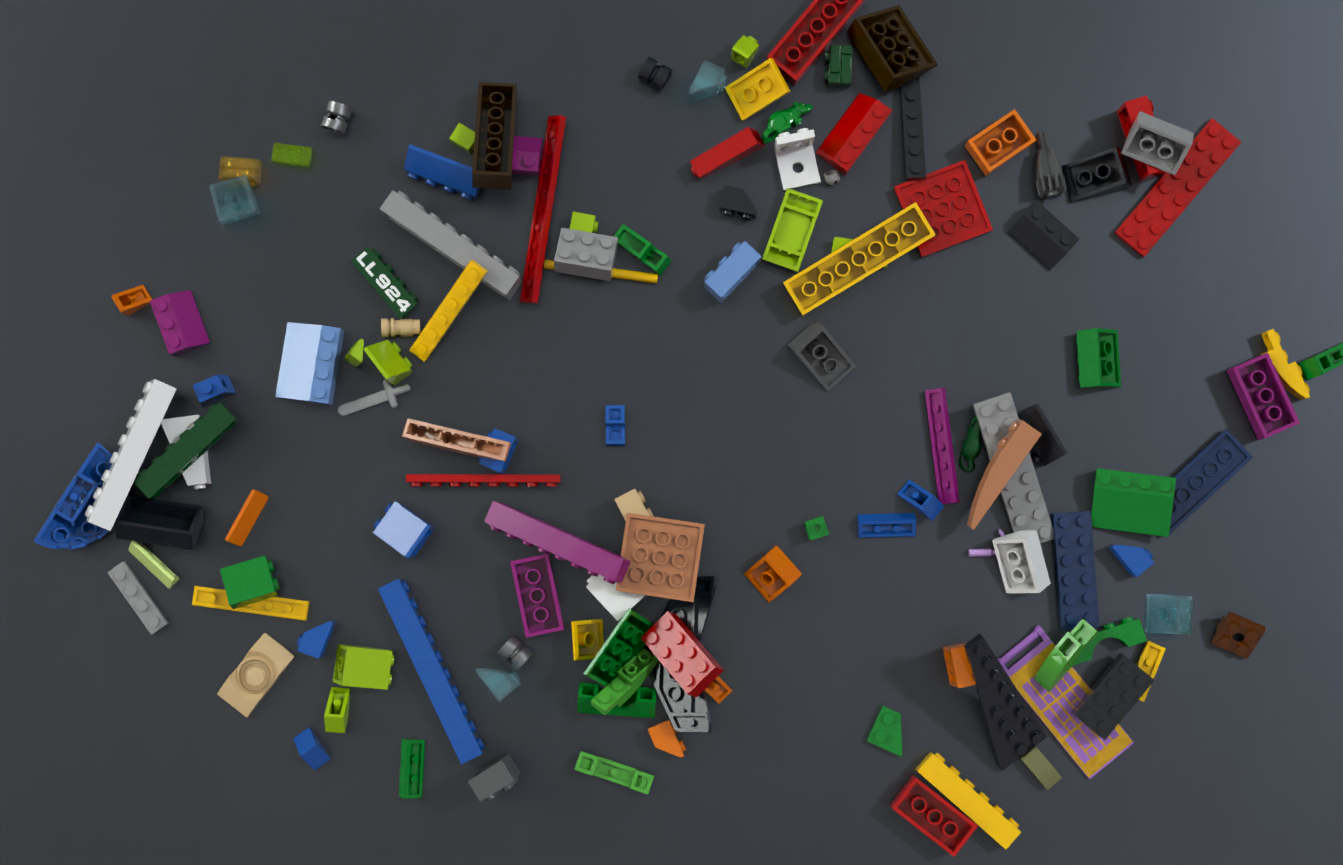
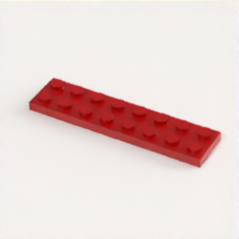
M1213 118L1210 119L1193 139L1192 146L1177 173L1173 175L1165 172L1114 234L1140 256L1145 257L1241 144V141Z

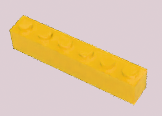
M930 752L915 770L1007 850L1021 833L1017 829L1019 824L1011 817L1007 820L1003 816L1005 812L997 805L991 806L988 803L990 799L984 793L980 792L978 794L974 791L975 785L967 778L963 781L959 777L960 772L952 765L948 768L944 764L946 760L938 753L934 755Z

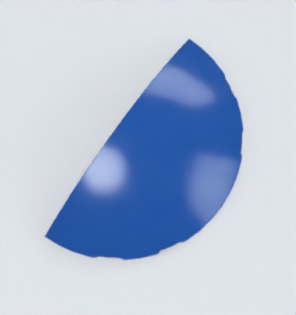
M97 442L52 509L33 542L52 549H76L87 546V544L107 534L109 530L88 522L85 516L88 506H93L96 500L93 496L97 487L101 488L104 483L101 479L105 470H110L112 463H110L112 454Z

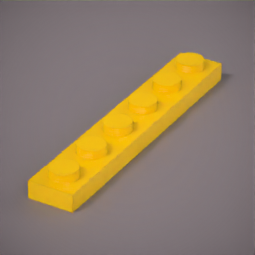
M475 260L469 262L409 351L424 362L429 358L487 274V269Z

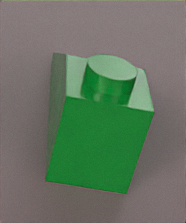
M1343 342L1298 363L1306 380L1320 376L1343 364Z

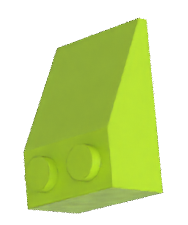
M385 340L364 348V351L385 379L393 385H397L413 373L410 368L413 365L407 357L402 358L399 354L401 349L395 341L391 343L389 340Z

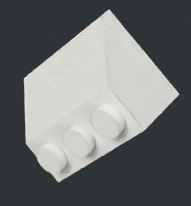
M1037 530L1017 531L992 540L1006 593H1040L1051 584Z

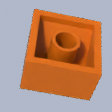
M776 545L747 570L744 575L770 603L795 582L802 573Z

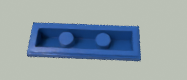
M915 513L857 515L858 538L916 537Z

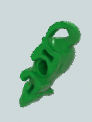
M793 102L792 107L787 110L774 112L770 116L767 129L761 137L764 144L770 143L776 137H779V134L789 132L791 125L795 127L801 125L803 119L799 117L809 113L813 106Z

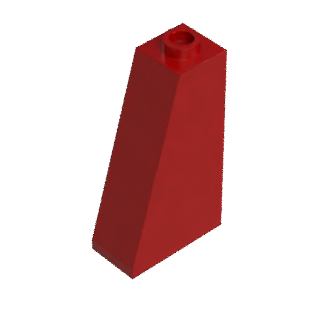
M748 126L691 160L692 166L690 169L695 177L698 176V178L704 179L764 148L765 144L762 142L758 131Z

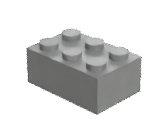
M561 228L554 259V272L611 281L618 249V237Z

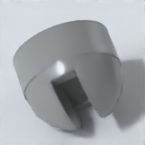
M833 169L824 173V178L827 184L834 185V182L836 184L839 182L840 175L837 169Z

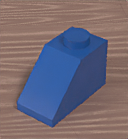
M910 479L898 492V495L931 521L935 519L944 507L933 494Z
M1110 545L1108 547L1132 577H1138L1155 563L1152 560L1153 555L1146 548L1124 545Z
M328 621L304 632L298 638L297 646L299 647L297 651L318 659L323 658L336 622Z

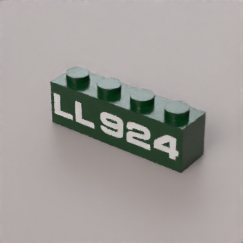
M367 246L351 262L400 319H405L419 307L417 304L419 299L412 291L408 293L405 290L406 284L400 277L396 279L393 276L394 270L388 263L383 264L380 258L382 256L375 248L371 250Z

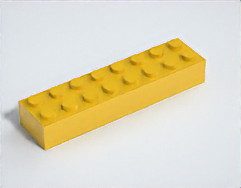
M915 202L789 278L783 284L803 316L935 236V233Z

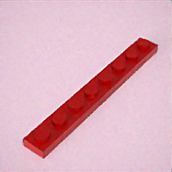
M406 474V482L411 483V486L421 487L422 483H430L432 487H441L442 483H449L450 487H460L461 483H468L469 487H480V483H488V487H499V483H507V487H518V483H526V487H537L538 483H545V487H557V483H561V475Z

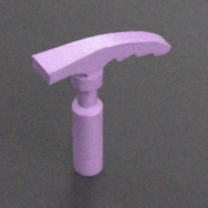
M998 529V534L1004 536L1005 534L1002 530ZM969 549V557L996 555L995 550Z

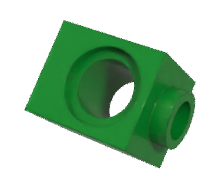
M823 516L803 523L809 541L829 535Z

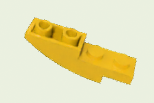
M1274 329L1261 333L1268 352L1265 353L1269 354L1283 387L1300 400L1309 398L1310 389L1308 384L1303 381L1301 376L1303 375L1302 369L1296 364V361L1288 364V355L1285 350H1282L1279 334Z

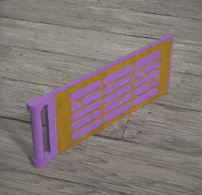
M1037 625L1031 634L1000 659H997L1023 699L1087 778L1091 779L1134 742L1119 724L1106 740H1103L1071 713L1090 690L1089 686L1073 667L1070 668L1050 692L1034 679L1044 661L1055 648V644L1046 635L1044 630ZM1039 636L1042 638L1043 641L1009 669L1006 668L1005 664Z

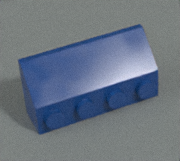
M409 144L404 170L409 178L414 180L420 178L426 180L425 183L430 186L436 187V185H439L446 192L453 194L455 191L460 193L462 198L467 200L474 198L477 200L481 188H472V167Z

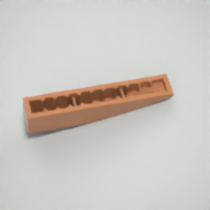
M407 418L402 434L403 438L413 443L506 462L511 443L409 418Z
M1018 419V421H1014L1008 429L1010 432L1006 438L1003 437L997 444L998 449L983 474L967 522V526L973 530L1042 435L1023 420Z

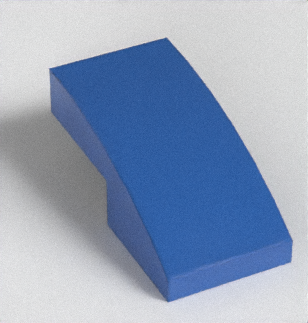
M606 405V446H625V405Z

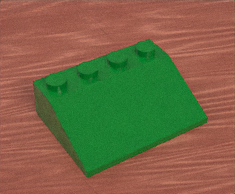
M1097 468L1091 515L1092 527L1169 537L1176 478Z
M629 608L583 674L604 686L610 684L618 676L617 672L644 648L646 644L642 641L641 637L654 624Z

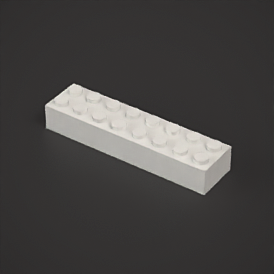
M156 379L146 382L142 391L145 395L143 399L137 401L134 408L137 412L134 417L129 418L126 425L129 429L126 435L122 434L118 445H120L118 453L114 452L110 459L112 466L110 470H105L101 479L104 483L101 488L97 487L93 496L96 500L93 506L89 505L86 510L85 516L88 522L111 531L176 388Z

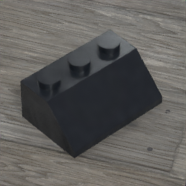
M1038 201L1008 231L1015 240L1049 270L1080 240Z
M1038 403L1017 414L1020 420H1023L1042 434L1031 449L1033 453L1031 457L1036 465L1043 467L1068 453Z

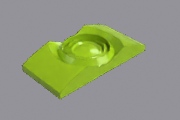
M787 188L762 260L798 272L823 200Z

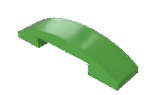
M580 751L574 769L591 776L594 775L647 795L654 779V775L583 751Z

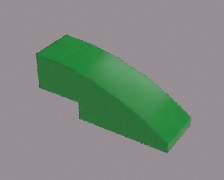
M624 224L613 236L618 237L619 246L660 276L672 262L668 255L654 247L652 243Z

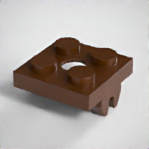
M1229 611L1226 617H1222L1221 623H1218L1211 644L1248 659L1264 635L1266 627ZM1236 633H1241L1244 635V639L1242 641H1235L1232 636Z

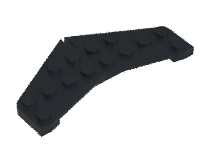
M697 577L694 602L670 599L661 617L667 611L676 614L700 641L716 591L717 577ZM645 645L644 648L648 650L650 653H652V651L647 647V645ZM658 660L649 676L674 729L681 733H711L712 722L705 692L703 691L697 698L688 695Z

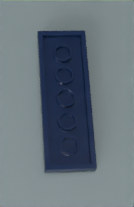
M1227 429L1222 431L1173 477L1176 478L1169 535L1253 458Z
M1091 511L1052 513L1060 629H1074L1082 619L1092 627H1100Z

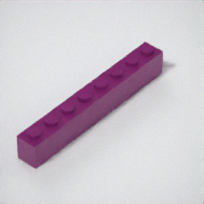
M492 501L484 521L490 524V529L497 532L503 530L506 532V536L513 539L518 537L522 539L521 543L532 547L534 544L538 546L539 551L546 554L551 552L555 554L554 558L564 562L565 559L571 561V566L579 569L584 567L588 569L587 573L598 577V574L604 576L603 580L611 584L623 582L631 562L629 559L502 502Z

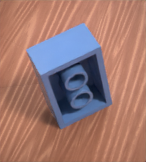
M746 241L742 244L738 242L732 248L731 255L728 258L725 256L718 263V269L715 272L711 270L705 276L704 288L720 303L761 261L762 256Z

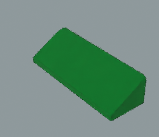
M402 739L400 798H422L424 739Z

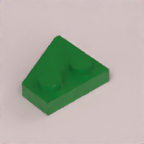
M882 705L866 741L901 757V714Z

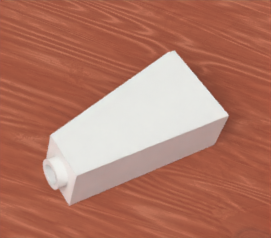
M202 415L162 419L161 424L169 443H176L180 439L181 433L195 426L193 423ZM208 451L182 473L187 485L194 486V489H204L206 485L211 484Z

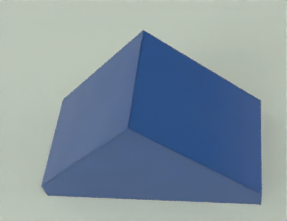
M310 727L293 738L300 757L314 770L331 760Z

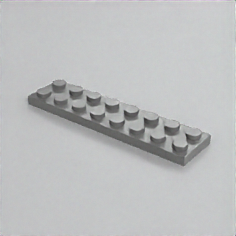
M1011 392L973 404L990 461L998 449L997 444L1003 437L1006 438L1010 432L1008 430L1010 425L1019 419ZM1028 453L1000 494L1012 532L1037 530L1039 541L1043 543L1054 539L1053 527L1030 453Z

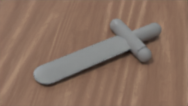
M385 379L383 381L385 390L339 406L338 412L340 415L345 416L388 400L390 406L396 408L398 403L395 396L408 392L410 386L405 384L393 389L391 383Z

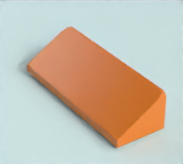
M255 489L250 492L225 538L226 541L238 546L244 544L269 498L268 495Z

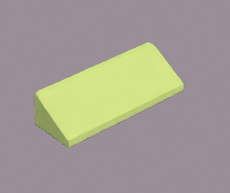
M130 542L129 552L167 588H172L179 580V577L142 542Z

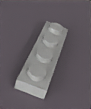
M125 561L107 572L151 635H154L169 624Z

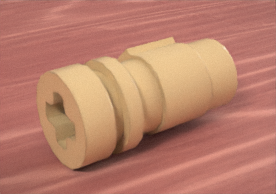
M381 318L382 337H389V335L391 337H395V335L408 337L414 334H421L420 319L395 320L391 318V320H388V318Z

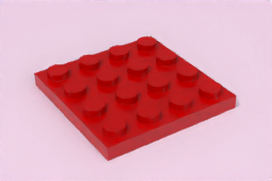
M966 160L926 174L925 180H910L894 186L902 210L916 202L935 233V236L917 246L921 258L993 231Z

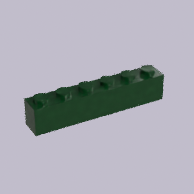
M220 402L213 404L208 409V414L204 417H199L193 423L195 426L181 433L180 439L176 443L168 445L165 448L166 452L161 457L157 456L154 458L147 470L143 469L136 475L137 479L134 483L148 499L154 500L239 422V419L225 404Z

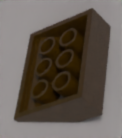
M900 5L857 17L847 30L849 37L885 92L901 87L938 65Z

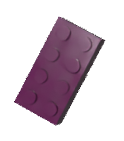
M1268 353L1226 370L1258 440L1265 439L1300 424Z
M550 554L510 561L526 638L565 630Z

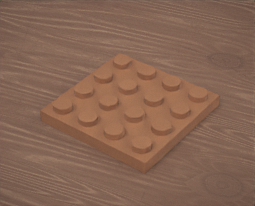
M627 513L621 556L631 560L623 582H617L616 591L694 602L705 524Z

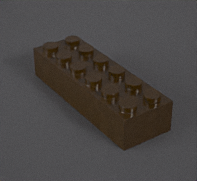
M479 82L472 188L507 190L512 188L517 84Z

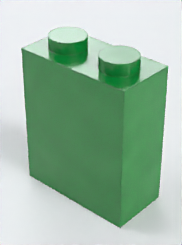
M261 556L220 569L229 606L232 609L278 596L277 589H280L277 578H273L272 571H275L272 560H268L266 556Z

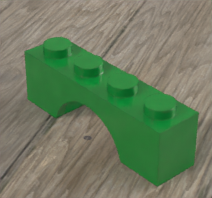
M1133 616L1121 619L1122 623L1115 625L1112 622L1103 625L1104 629L1098 631L1099 633L1073 661L1074 665L1092 660L1095 646L1105 638H1115L1125 647L1146 642L1147 639L1140 619H1133Z
M579 683L577 713L602 714L591 705V700L603 690L599 684ZM639 687L620 708L615 706L607 715L655 718L656 689Z

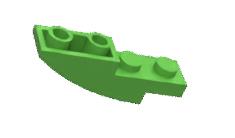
M1082 619L1070 633L1067 632L1042 664L1034 679L1050 692L1075 664L1073 661L1099 632Z
M643 648L617 672L618 676L591 700V705L604 715H607L615 706L620 708L651 673L658 662L657 657Z

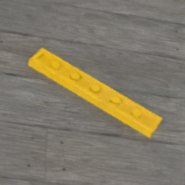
M194 586L192 605L305 621H307L310 601L271 597L232 609L229 606L225 590Z

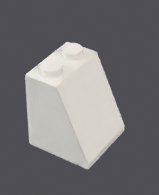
M592 575L587 580L588 585L586 588L617 621L624 616L629 608L632 609L645 596L616 591L617 582L614 584L603 580L604 576L598 575V577Z

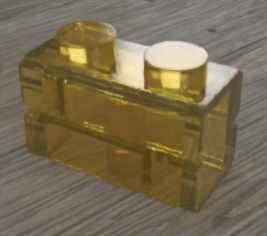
M221 156L219 179L228 186H236V183H243L245 187H255V184H261L263 164L259 159Z

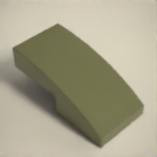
M1036 746L1020 758L1046 790H1049L1062 779L1060 774Z

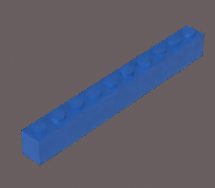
M397 579L378 588L460 763L463 764L482 755L485 745L482 739L477 738L475 734L477 729L472 720L469 721L466 715L468 713L464 702L460 703L458 696H460L456 685L452 686L449 680L452 678L448 668H444L441 663L443 657L440 651H436L433 646L435 641L432 634L427 633L425 626H427L425 619L417 613L418 605L415 599H411L408 594L410 588L407 582Z

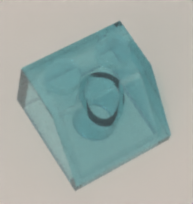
M704 60L688 91L687 102L692 104L714 97L718 91L722 92L727 78L725 76V69Z
M247 175L209 185L218 220L224 226L261 215Z
M1147 594L1145 632L1192 635L1193 596Z
M483 666L475 670L498 701L504 699L521 685L519 683L521 679L515 671L511 672L508 669Z

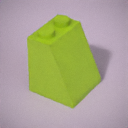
M337 644L333 682L341 686L388 690V685L391 684L392 680L390 667L394 663L393 651Z

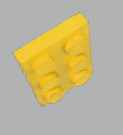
M769 58L725 87L742 121L747 120L791 92L773 58Z

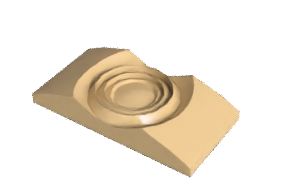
M264 633L248 651L238 667L227 678L217 695L248 718L295 658V655L267 633Z

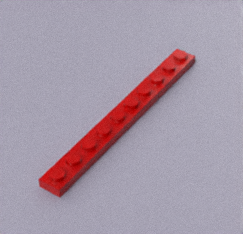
M562 115L548 116L520 302L538 303L566 117Z

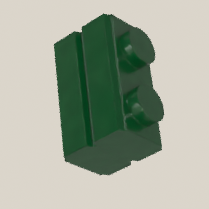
M830 45L829 51H825V62L828 63V70L824 71V81H828V87L849 88L851 86L853 46Z

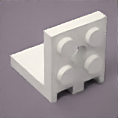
M803 128L797 130V133L790 134V132L779 134V137L775 139L774 152L783 191H786L787 188L796 189L821 183L813 149L814 129ZM794 164H801L803 171L801 173L794 172Z

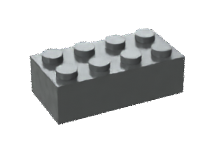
M508 753L477 772L468 780V783L480 802L484 799L488 802L495 798L501 790L504 792L514 786L517 780H519L518 776L521 772Z

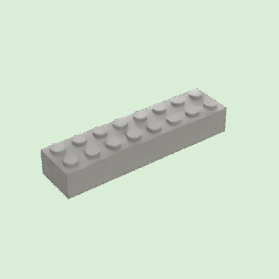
M392 190L380 207L381 212L387 218L462 269H465L471 260H475L488 270L481 282L510 301L522 283L521 275L516 269L511 266L506 268L503 261L497 256L493 255V257H490L485 248L479 244L474 246L469 237L464 234L459 236L454 227L448 223L443 225L438 216L432 212L427 214V211L419 203L414 202L412 204L407 195L401 191L396 193Z

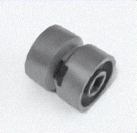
M329 101L326 108L327 115L323 117L321 127L330 132L344 135L348 125L345 121L350 119L352 108L339 102Z
M514 635L497 652V655L504 661H509V666L516 672L534 654L526 646L522 647L521 641Z

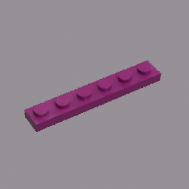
M945 388L926 390L925 397L938 500L942 504L958 503L960 500Z

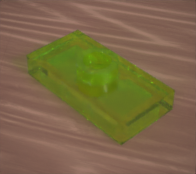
M274 142L271 161L274 163L310 167L313 148Z

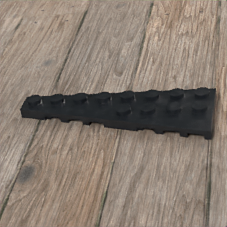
M979 633L967 642L964 648L968 663L971 665L972 677L976 683V692L981 701L980 706L985 724L989 730V739L994 748L993 753L997 759V766L1003 771L1044 740L1047 735L988 643Z

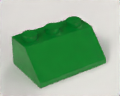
M1093 328L1077 331L1076 343L1078 345L1077 360L1080 373V388L1121 387L1118 330Z

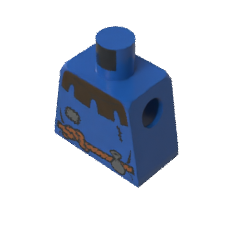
M215 375L193 385L202 407L236 393L228 375Z

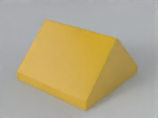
M603 619L571 621L574 660L594 659L604 644Z

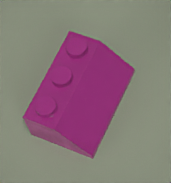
M515 136L512 174L539 176L543 138Z
M191 290L170 293L150 300L170 355L176 357L210 344Z

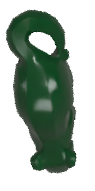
M976 415L971 421V426L967 427L968 434L962 442V451L958 460L960 468L965 472H972L975 469L974 459L978 457L982 448V433ZM963 456L969 463L967 467L962 463Z

